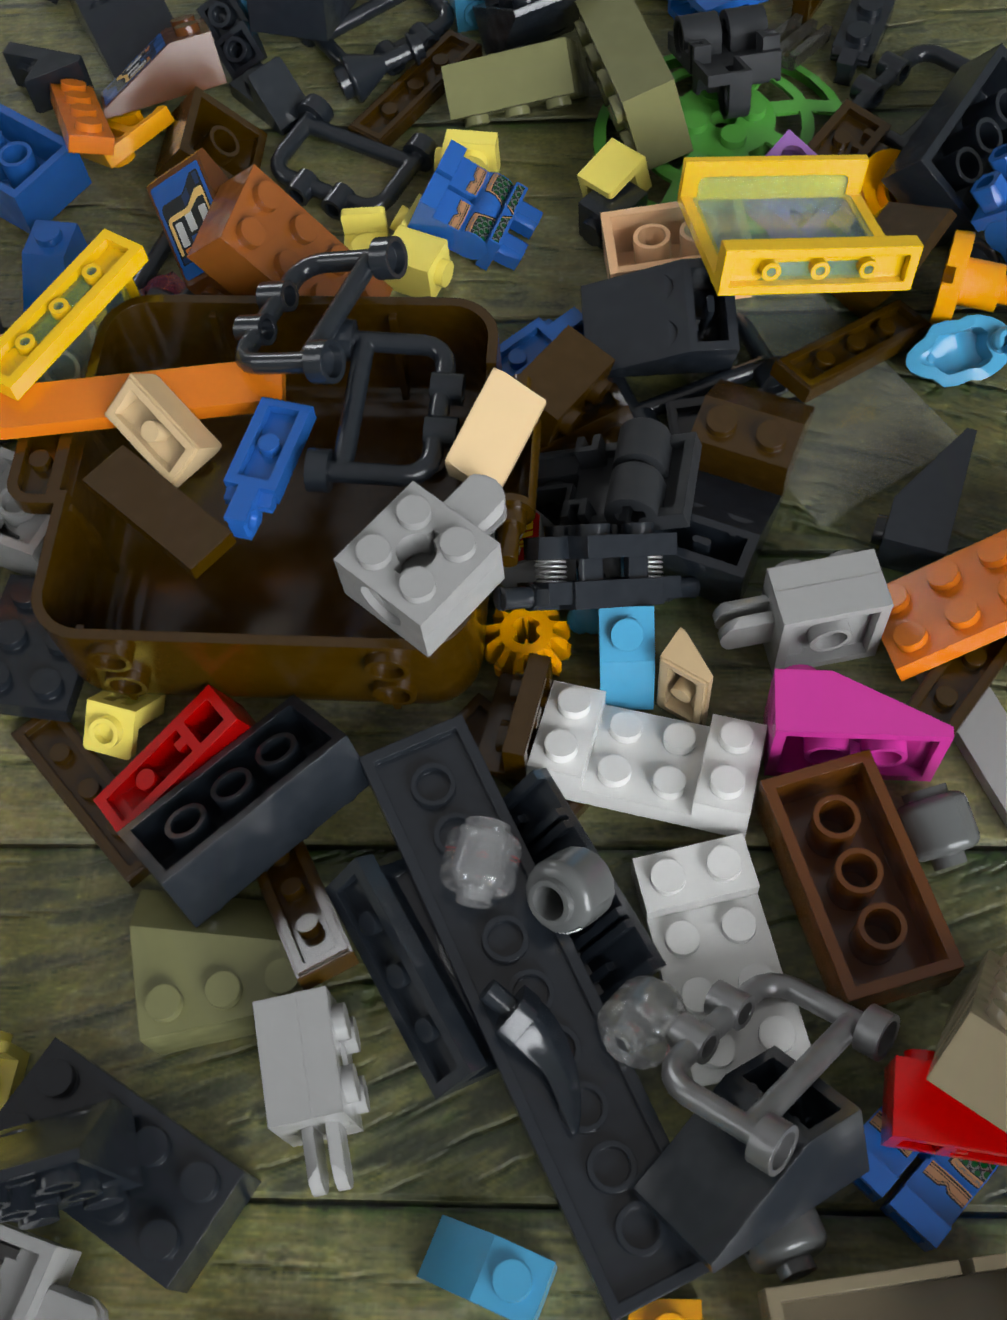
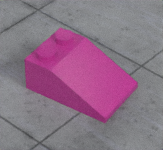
M802 664L792 665L785 669H774L763 715V724L768 725L764 741V775L778 776L870 749L883 780L930 782L954 739V727L832 670H816L812 666Z

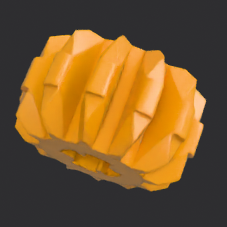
M496 609L493 615L494 624L486 625L485 642L487 644L484 648L486 661L489 664H495V674L499 677L502 673L515 674L516 671L524 672L529 653L551 657L552 675L559 677V674L562 672L561 661L569 660L571 656V644L568 642V639L571 637L570 627L567 621H560L559 611L511 609L512 612L508 613Z

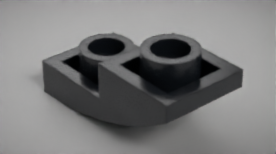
M207 0L196 9L209 27L215 40L217 53L233 80L268 58L258 33L250 29L249 15L241 0Z

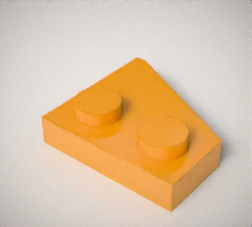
M165 105L157 106L146 118L142 116L139 110L108 118L106 120L114 136V155L79 154L85 159L112 169L123 167L135 158L136 150L158 135L175 120Z

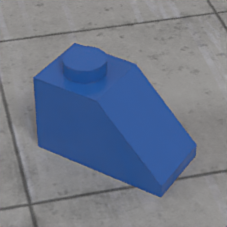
M35 220L22 251L24 312L88 246L78 223Z

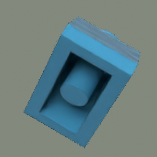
M654 605L598 609L600 690L606 691L605 704L630 710H654Z
M442 1215L417 1277L508 1320H538L558 1267L556 1262L502 1237Z

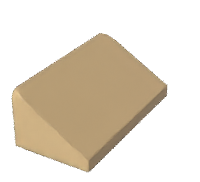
M493 368L446 456L445 465L448 475L462 482L473 474L487 475L496 479L503 488L546 406V400L506 372Z
M131 373L104 414L156 472L176 488L214 457L222 447V444L156 374Z
M680 627L660 655L656 704L683 721L705 725L713 675L685 629Z

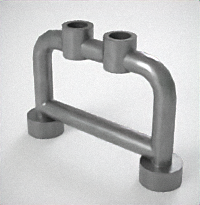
M765 973L756 975L742 983L738 988L723 980H719L710 988L705 998L704 1012L708 1016L701 1021L684 1012L671 1025L667 1036V1044L672 1049L663 1060L661 1078L667 1092L676 1101L746 1144L745 1160L769 1176L774 1177L789 1162L799 1137V1128L782 1118V1115L851 1043L854 1050L876 1062L881 1061L888 1054L896 1040L900 1028V1017L877 1004H871L863 1012L819 988L788 974ZM771 997L786 999L832 1023L747 1112L696 1083L687 1074L689 1068L696 1062L704 1065L713 1057L720 1039L732 1028L737 1031L743 1029L751 1019L755 1006L763 999Z

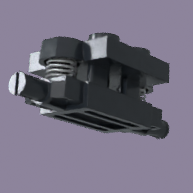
M654 522L621 523V534L620 524L544 526V537L523 538L524 560L543 562L534 565L535 567H542L534 570L538 572L534 576L540 579H536L535 582L517 583V587H497L493 600L498 611L525 609L527 611L586 610L658 605L677 598H696L700 592V583L695 576L681 578V576L650 575L663 573V571L651 570L663 568V566L651 565L661 564L663 561L652 559H661L662 556L660 555H677V532L654 533ZM621 557H624V577H621ZM576 559H578V579L576 575Z

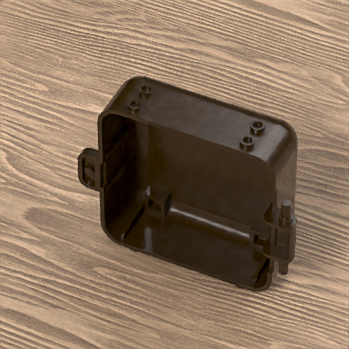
M152 294L126 300L114 307L101 321L96 332L85 378L236 362L234 352L238 343L233 335V323L238 315L257 314L260 309L256 302V295ZM299 296L297 309L293 312H284L277 322V338L275 342L270 346H261L257 353L300 351L334 296ZM431 296L359 297L346 318L356 319L359 330L425 334L437 337L448 344L455 356L456 373L465 374L466 378L464 405L451 406L449 417H459L460 430L493 368L502 371L497 324L485 308L470 300ZM374 353L355 462L406 465L416 462L420 458L423 447L425 415H428L430 402L431 373L435 369V363L431 358L420 355ZM346 362L344 376L337 384H313L306 378L304 373L286 374V401L313 406L317 417L281 502L277 504L273 514L263 512L262 522L252 541L235 537L237 543L197 579L192 577L92 494L84 484L82 479L122 445L153 468L117 428L18 439L7 479L8 492L17 506L24 512L50 515L31 592L32 609L45 631L75 671L87 683L100 690L127 695L132 700H138V697L144 694L197 696L209 684L228 697L288 699L294 694L301 700L381 702L393 705L394 709L397 710L402 709V705L439 704L453 700L473 684L480 672L484 658L489 595L428 658L344 592L333 559L407 487L334 483L331 493L307 492L305 489L304 462L308 448L333 449L334 452L351 362ZM515 374L512 376L531 390V378L528 375ZM253 414L199 419L222 444V447L214 457L178 487L181 492L229 530L228 523L223 518L229 506L225 504L224 500L226 486L223 480ZM540 418L503 487L506 498L507 518L495 530L498 534L497 541L501 545L503 567H514L518 564L520 535L525 533L526 525L535 519L542 427ZM444 450V456L438 471L430 479L418 484L442 502L462 483V481L448 475L445 459L450 450Z

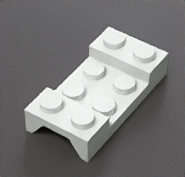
M553 681L528 759L526 776L532 770L547 768L566 800L726 836L743 833L745 838L768 725L713 714L710 726L606 705V691Z
M743 833L632 859L631 874L647 932L667 964L658 972L672 1022L684 1012L701 1021L708 1016L704 1012L705 998L710 988L719 980H723L738 988L742 983L756 975L765 973L783 974L758 896L760 885ZM771 997L763 999L755 1006L753 1015L747 1025L739 1031L732 1028L720 1039L713 1057L704 1065L696 1062L687 1071L688 1076L696 1083L713 1091L727 1073L774 1045L797 1061L811 1046L798 1005L783 998Z

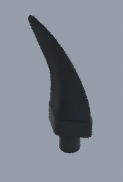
M495 979L491 980L480 993L479 1000L499 1015L495 1034L511 1047L514 1046L543 1071L550 1083L569 1131L572 1134H578L581 1121L580 1081L575 1059L563 1029L553 1013L541 1001V998L526 985L522 986L514 996Z

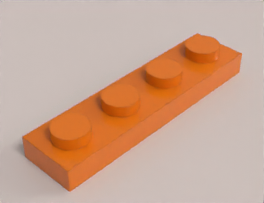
M62 79L61 84L50 83V101L68 152L114 155V136L93 87L86 86V82L78 79Z

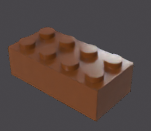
M253 164L220 185L188 252L187 258L232 295H256L257 286L261 282L280 281L284 273L293 264L307 256L322 252L347 251L349 249ZM350 272L316 275L303 283L298 290L299 296H335ZM372 276L360 297H390L393 288L384 280H378Z

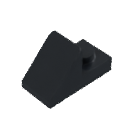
M9 42L2 52L17 86L26 87L38 113H44L53 109L50 101V83L61 84L62 79H78L86 82V86H92L94 90L81 55Z
M279 56L274 57L264 65L261 62L229 83L232 96L280 135L284 136L290 132L300 119L297 114V107L304 100L305 95Z

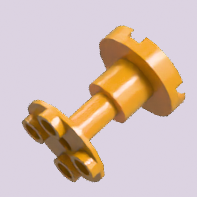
M956 229L932 309L929 321L931 324L951 320L956 305L992 313L997 304L1007 305V264L970 257L976 232Z

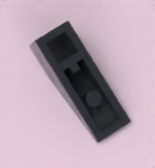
M965 429L895 495L888 516L878 514L870 543L879 545L877 558L880 567L909 574L946 556L977 430Z

